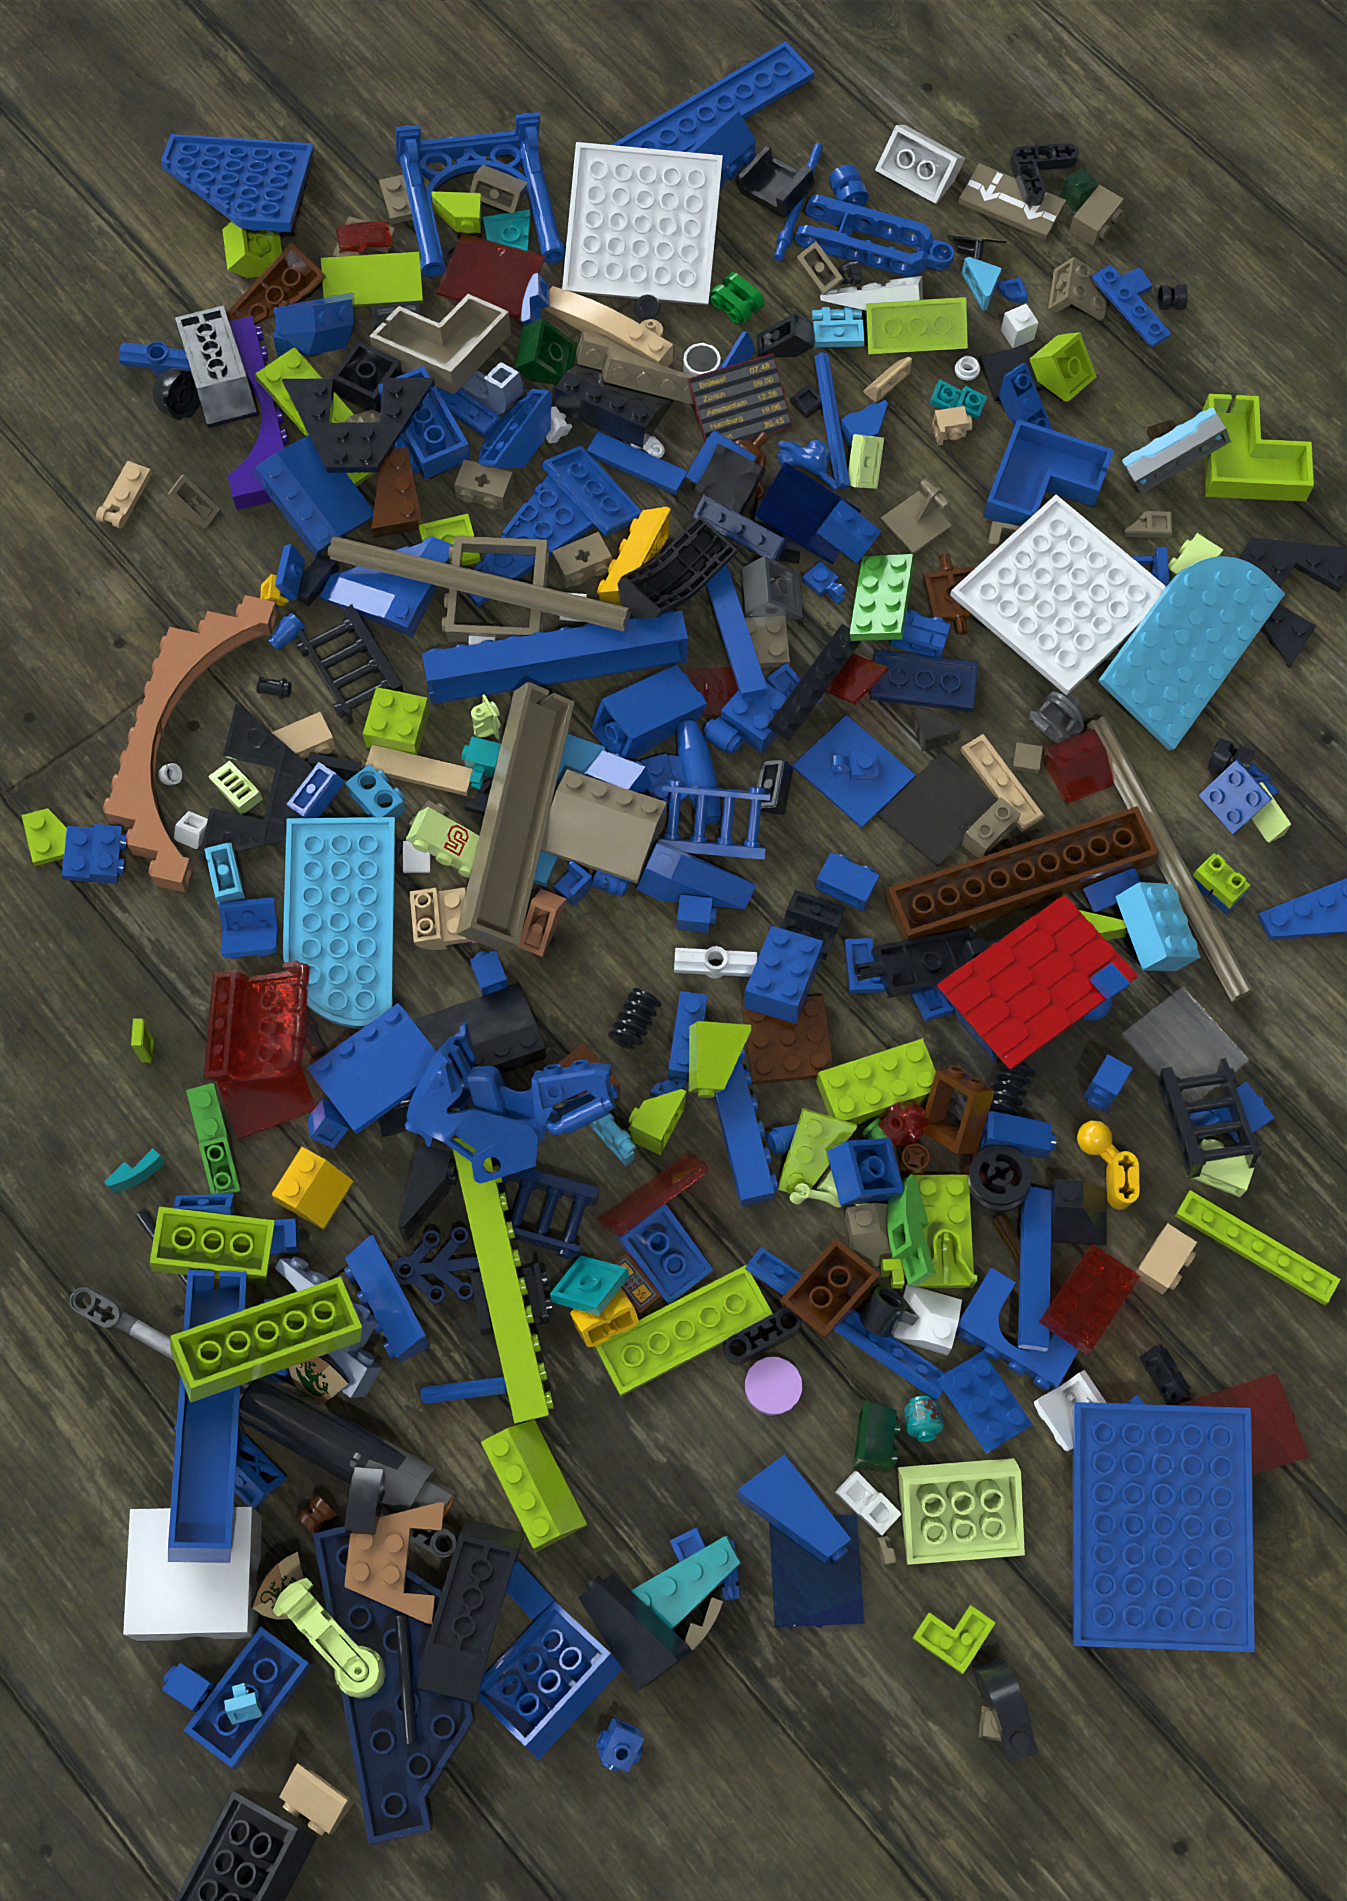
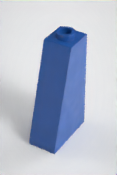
M785 1454L738 1489L736 1497L740 1502L825 1564L831 1559L836 1562L848 1553L849 1550L846 1547L849 1545L851 1538Z

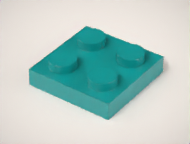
M580 1255L550 1293V1297L553 1303L600 1315L630 1275L626 1267Z

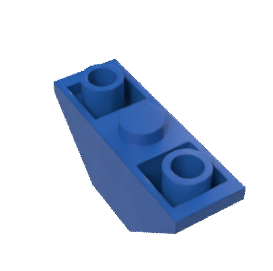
M1022 363L1003 378L999 398L1007 417L1014 424L1019 419L1052 430L1053 428L1027 365Z

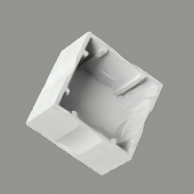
M233 1507L230 1563L168 1562L171 1508L130 1509L123 1635L136 1641L181 1640L189 1637L251 1639L258 1631L259 1613L251 1609V1605L258 1588L257 1571L261 1559L262 1516L253 1507Z

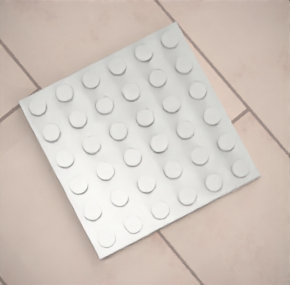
M576 142L562 290L576 294L638 299L642 295L650 294L662 302L708 306L723 155Z
M1055 495L952 589L950 596L1065 695H1068L1135 631L1166 586L1059 496Z

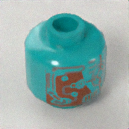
M917 1396L912 1398L909 1404L905 1406V1425L910 1436L918 1438L921 1442H929L941 1433L944 1428L940 1404L932 1400V1397Z

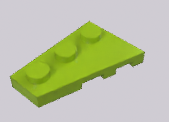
M803 1108L778 1182V1190L792 1194L797 1192L795 1187L801 1183L806 1184L811 1190L830 1164L827 1151L846 1142L858 1126L848 1121Z

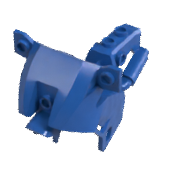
M464 1022L460 1026V1032H457L455 1036H451L439 1048L428 1064L411 1098L405 1127L408 1131L423 1136L427 1147H430L433 1138L447 1144L471 1161L474 1180L477 1183H485L536 1166L538 1142L545 1140V1131L553 1135H560L565 1132L570 1134L609 1115L610 1110L616 1106L613 1099L618 1097L619 1092L615 1084L610 1085L611 1064L597 1062L589 1064V1060H578L573 1062L571 1067L561 1068L560 1064L546 1066L544 1071H535L532 1078V1088L523 1092L511 1090L504 1085L501 1073L497 1068L493 1066L474 1067L476 1055L473 1051L468 1024ZM585 1090L588 1091L587 1093H584L580 1096L568 1100L566 1102V1105L560 1108H554L555 1104L564 1101L574 1095H577ZM469 1104V1105L472 1106L474 1109H469V1110H468V1109L466 1108V1106ZM447 1108H458L461 1111L449 1112ZM454 1135L458 1136L464 1142H466L471 1147L476 1149L477 1152L473 1154L468 1149L459 1144L457 1141L452 1139V1137ZM489 1157H495L500 1161L501 1168L496 1172H489L484 1168V1161Z

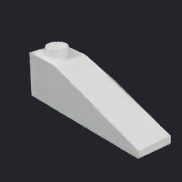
M922 276L893 279L886 283V286H881V284L876 282L862 286V290H857L855 286L833 289L826 295L821 293L820 299L821 301L866 311V303L923 300Z

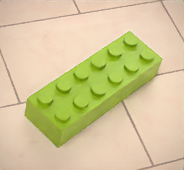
M341 1277L171 1335L170 1350L189 1400L194 1402L358 1343L361 1340L362 1325Z

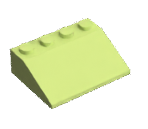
M1014 1458L898 1467L899 1496L907 1565L1025 1555L1021 1470Z

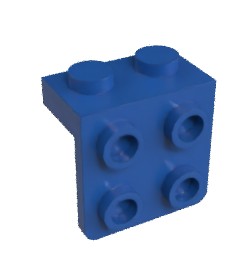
M274 898L219 902L222 925L221 956L223 958L238 959L243 956L252 955L268 956L277 951L278 921Z

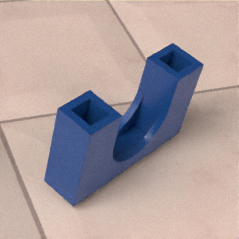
M990 1268L958 1323L956 1329L958 1338L966 1344L973 1345L974 1343L983 1348V1353L993 1360L1001 1359L1009 1364L1008 1368L1012 1372L1021 1376L1026 1374L1034 1379L1033 1383L1042 1390L1048 1391L1050 1389L1053 1391L1061 1383L1091 1327L1066 1313L1049 1340V1349L1046 1352L1016 1348L1004 1338L998 1322L1000 1310L1016 1282Z

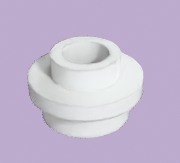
M971 356L962 357L955 365L956 375L966 381L975 379L980 371L977 360Z

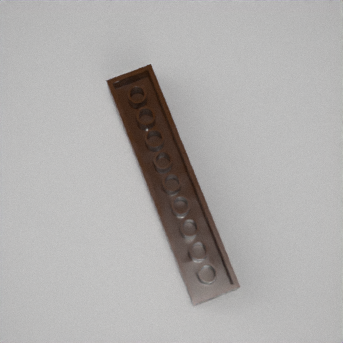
M1138 806L889 887L885 901L902 941L943 934L1088 887L1132 868H1135L1137 871L1152 866L1159 851Z

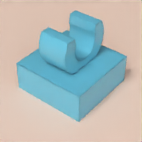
M245 1683L232 1686L234 1698L224 1701L226 1714L232 1725L262 1717L261 1704L255 1692L249 1694Z

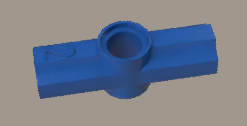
M159 341L152 342L149 345L123 342L120 346L119 362L121 365L150 368L152 372L158 375L170 368H184L191 371L185 350L167 348L164 343Z

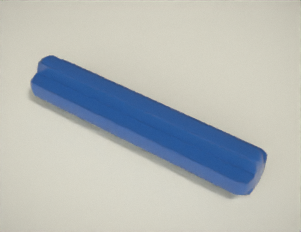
M504 1377L422 1387L420 1393L422 1402L428 1404L505 1394L507 1387Z

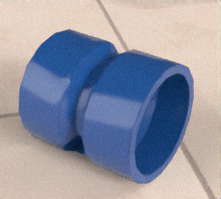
M841 166L829 176V183L836 195V200L862 207L866 205L869 200V194L856 166Z

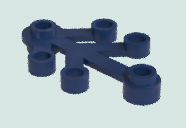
M463 1227L455 1228L451 1233L450 1241L434 1260L428 1263H421L431 1249L437 1248L441 1242L438 1232L434 1230L425 1232L423 1242L410 1257H401L394 1262L392 1272L398 1284L403 1286L413 1284L428 1296L432 1304L439 1305L444 1302L446 1297L444 1289L440 1286H432L422 1277V1275L433 1274L456 1292L461 1301L471 1300L474 1296L472 1285L466 1282L462 1283L450 1272L480 1269L478 1258L449 1260L460 1246L468 1242L469 1235L467 1230ZM458 1232L465 1234V1238L461 1241L455 1239V1235ZM431 1235L437 1237V1241L433 1244L427 1243V1238ZM404 1266L411 1268L410 1273L407 1275L400 1273L401 1268ZM462 1288H469L471 1292L468 1296L464 1297L460 1295V1290ZM440 1291L442 1296L440 1299L434 1300L431 1298L432 1293Z

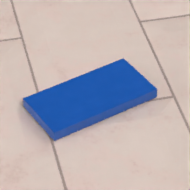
M581 445L547 459L542 464L545 472L605 536L631 525L634 518H639L642 510Z

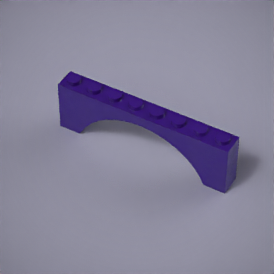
M253 316L229 321L249 387L256 396L262 410L261 429L255 446L244 462L228 474L236 510L273 502L253 473L258 464L284 449V444H288L285 429L279 428V423H283L280 408L274 407L275 401L255 379V374L265 367L263 361H268L265 345H259V341L263 340L260 325L255 326Z

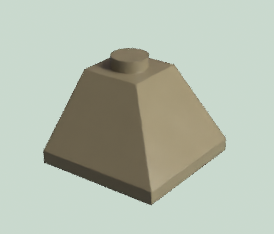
M872 1203L848 1207L844 1215L851 1251L872 1268L879 1267L883 1259H895L892 1256L888 1237V1204Z

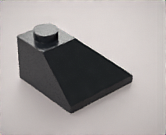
M1055 1179L1050 1187V1190H1052L1051 1242L1106 1246L1107 1190L1085 1181Z

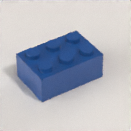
M771 926L745 989L744 1009L797 1024L822 960L823 941Z

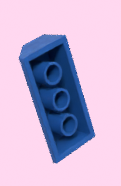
M734 109L687 152L723 155L720 181L721 190L729 179L737 176L742 167L746 164L749 165L754 160L756 140L740 112Z
M374 1236L368 1237L345 1258L348 1267L344 1268L351 1284L358 1283L361 1291L357 1295L362 1305L366 1308L370 1306L374 1314L373 1318L378 1321L375 1330L377 1334L383 1331L387 1341L382 1344L390 1359L396 1356L400 1364L430 1348V1345Z

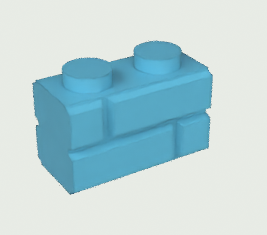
M225 843L204 849L218 905L219 902L246 900L232 844Z

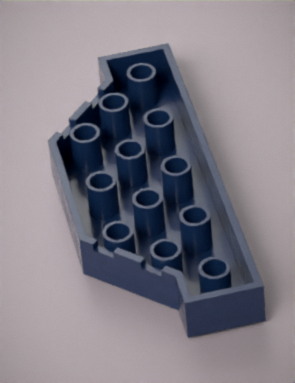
M345 1526L314 1533L313 1538L327 1612L358 1646L371 1648L380 1655L385 1664L386 1675L384 1683L378 1692L372 1696L360 1699L351 1697L341 1690L369 1845L431 1831L433 1826L427 1798L475 1722L472 1704L417 1690L425 1647L432 1624H427L344 1587L350 1533L345 1532ZM407 1569L405 1593L436 1596L435 1617L442 1591ZM407 1615L417 1730V1743L405 1744L395 1622L396 1616Z

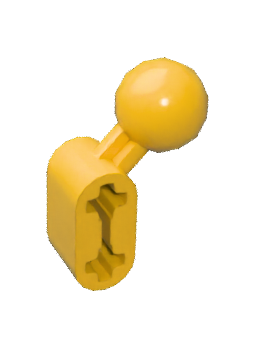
M1088 1121L1084 1123L1078 1130L1077 1143L1081 1150L1088 1155H1100L1107 1162V1201L1114 1209L1124 1210L1136 1201L1139 1196L1138 1159L1131 1152H1119L1111 1144L1112 1132L1106 1124L1101 1121Z

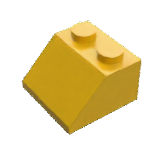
M301 1147L273 1191L272 1196L280 1206L325 1230L354 1181L324 1158Z

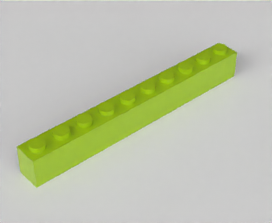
M454 1139L473 1154L477 1152L476 1149L462 1139ZM453 1149L514 1423L518 1424L551 1416L549 1409L554 1408L553 1399L550 1391L545 1392L543 1380L548 1379L544 1362H538L536 1352L541 1351L540 1342L537 1334L532 1335L530 1323L535 1322L531 1305L526 1306L523 1295L528 1294L527 1285L524 1277L519 1278L517 1267L522 1266L518 1249L513 1250L510 1240L515 1238L512 1221L506 1222L504 1211L509 1210L506 1194H500L498 1183L503 1182L502 1177L485 1183H477L474 1180L471 1161ZM492 1157L487 1158L483 1163L484 1168L489 1172H496L500 1169L499 1165H493Z

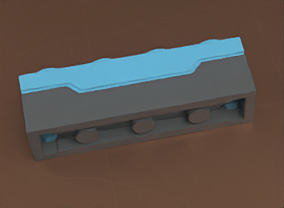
M1211 407L1206 411L1200 412L1186 423L1176 426L1164 436L1154 439L1140 450L1130 453L1122 461L1140 494L1230 443L1231 439L1224 424L1214 408Z

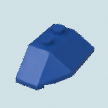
M354 293L275 307L277 334L285 338L305 356L347 348L356 321Z
M531 389L527 393V397L519 400L501 419L502 423L481 446L478 464L490 468H521L531 460L532 455L551 431L552 394L549 390Z

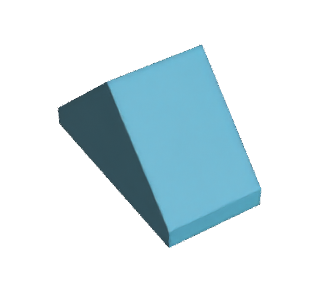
M967 257L964 259L962 275L982 311L987 310L999 282L1002 268Z

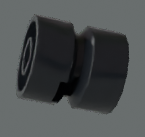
M1219 738L1211 755L1207 770L1221 775L1235 760H1239L1249 770L1255 750L1242 745L1235 748L1233 742Z

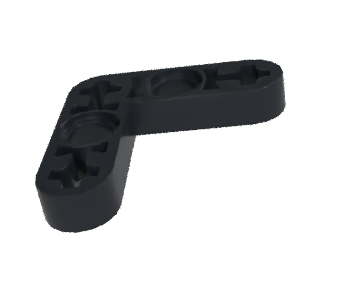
M1062 143L1021 146L1013 150L1010 165L1022 199L1026 204L1038 206L1044 200L1046 188L1039 170L1070 168L1076 164L1079 150L1075 145ZM1039 155H1046L1050 159H1043ZM1023 174L1032 175L1033 178H1026Z

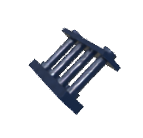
M492 1158L493 1165H499V1168H501L500 1161L496 1158ZM531 1168L503 1176V1182L498 1183L500 1194L504 1184L508 1183V1181L519 1183L521 1188L510 1220L512 1221L515 1238L512 1239L555 1251L557 1256L564 1259L572 1260L573 1257L579 1258L581 1246L574 1245L585 1207H588L589 1204H597L599 1188ZM536 1188L546 1191L548 1196L537 1231L532 1233L520 1229L531 1191H535ZM562 1196L573 1199L575 1204L564 1240L560 1241L547 1237L558 1199H562Z

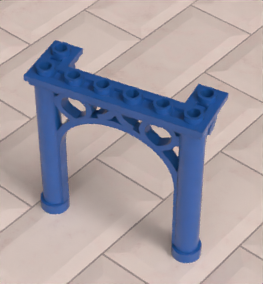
M540 112L517 114L515 118V131H501L471 136H454L451 138L420 141V125L396 127V163H399L402 168L421 255V272L424 276L437 277L446 270L431 205L432 192H435L449 178L466 172L478 171L482 165L528 182L525 193L529 200L542 260L553 264L565 258V247L560 241L538 150ZM511 155L515 160L506 165L499 162L496 157ZM485 156H490V160H486ZM457 159L455 164L452 165V160ZM441 162L446 167L439 172L429 169L427 165ZM520 164L523 165L525 176L517 170ZM423 175L427 179L431 180L427 189L425 187Z

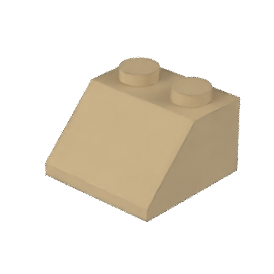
M301 1764L296 1765L279 1796L285 1801L282 1806L295 1817H298L300 1813L310 1820L307 1825L321 1836L325 1831L328 1834H333L354 1803L345 1794Z

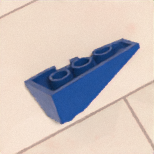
M658 840L636 890L660 901L679 902L681 894L712 898V906L746 909L756 884Z

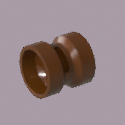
M913 1143L908 1145L903 1150L899 1160L901 1172L905 1176L910 1174L922 1175L929 1163L930 1154L921 1144Z
M317 1494L310 1501L308 1509L301 1510L296 1515L313 1534L322 1532L323 1525L326 1522H332L337 1516L336 1512Z

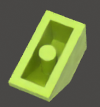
M432 192L433 211L452 229L463 233H481V193Z

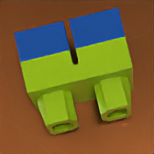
M1215 853L1192 876L1200 892L1205 897L1212 892L1209 900L1226 915L1244 899L1245 892L1250 887L1246 878L1240 873H1236L1225 863V860L1220 855Z

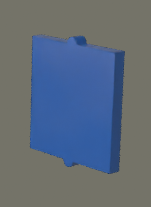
M1247 1081L1237 1087L1253 1134L1275 1117L1264 1105L1263 1098L1257 1096ZM1228 1108L1209 1110L1221 1122L1232 1121ZM1237 1132L1227 1133L1235 1145L1240 1142Z

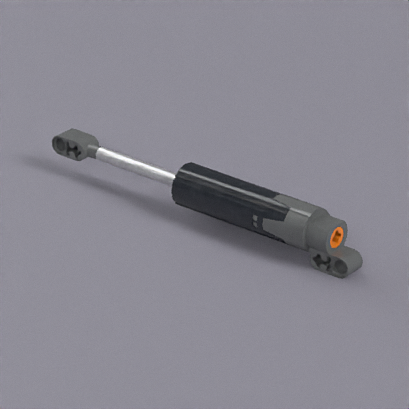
M81 1287L74 1290L71 1294L70 1305L75 1312L105 1328L117 1327L174 1360L170 1350V1338L128 1313L127 1306L121 1301L95 1287ZM86 1293H89L92 1298L91 1305L88 1308L83 1304V1297ZM101 1308L113 1309L112 1314L115 1315L114 1319H111V1315L108 1312L99 1310ZM272 1374L255 1379L250 1384L247 1382L240 1385L239 1421L350 1485L355 1467L384 1469L386 1478L379 1502L398 1513L444 1502V1519L447 1516L458 1492L434 1479L437 1469ZM443 1522V1531H437L434 1535L429 1533L434 1530H427L419 1534L417 1532L418 1529H411L410 1540L436 1556L448 1557L455 1551L460 1532ZM443 1534L448 1535L452 1539L453 1545L450 1550L444 1549L440 1544V1538Z

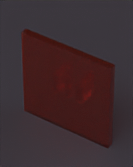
M852 654L825 693L856 704L889 669L886 666Z
M732 667L685 670V674L692 685L703 695L707 702L701 717L721 715V710L739 691Z

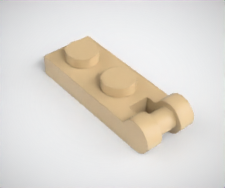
M127 461L103 506L98 508L96 520L103 523L108 521L114 527L123 528L152 476L151 470Z

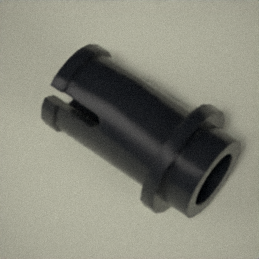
M258 678L259 681H257L256 686L258 694L276 695L280 699L290 697L292 684L287 679Z

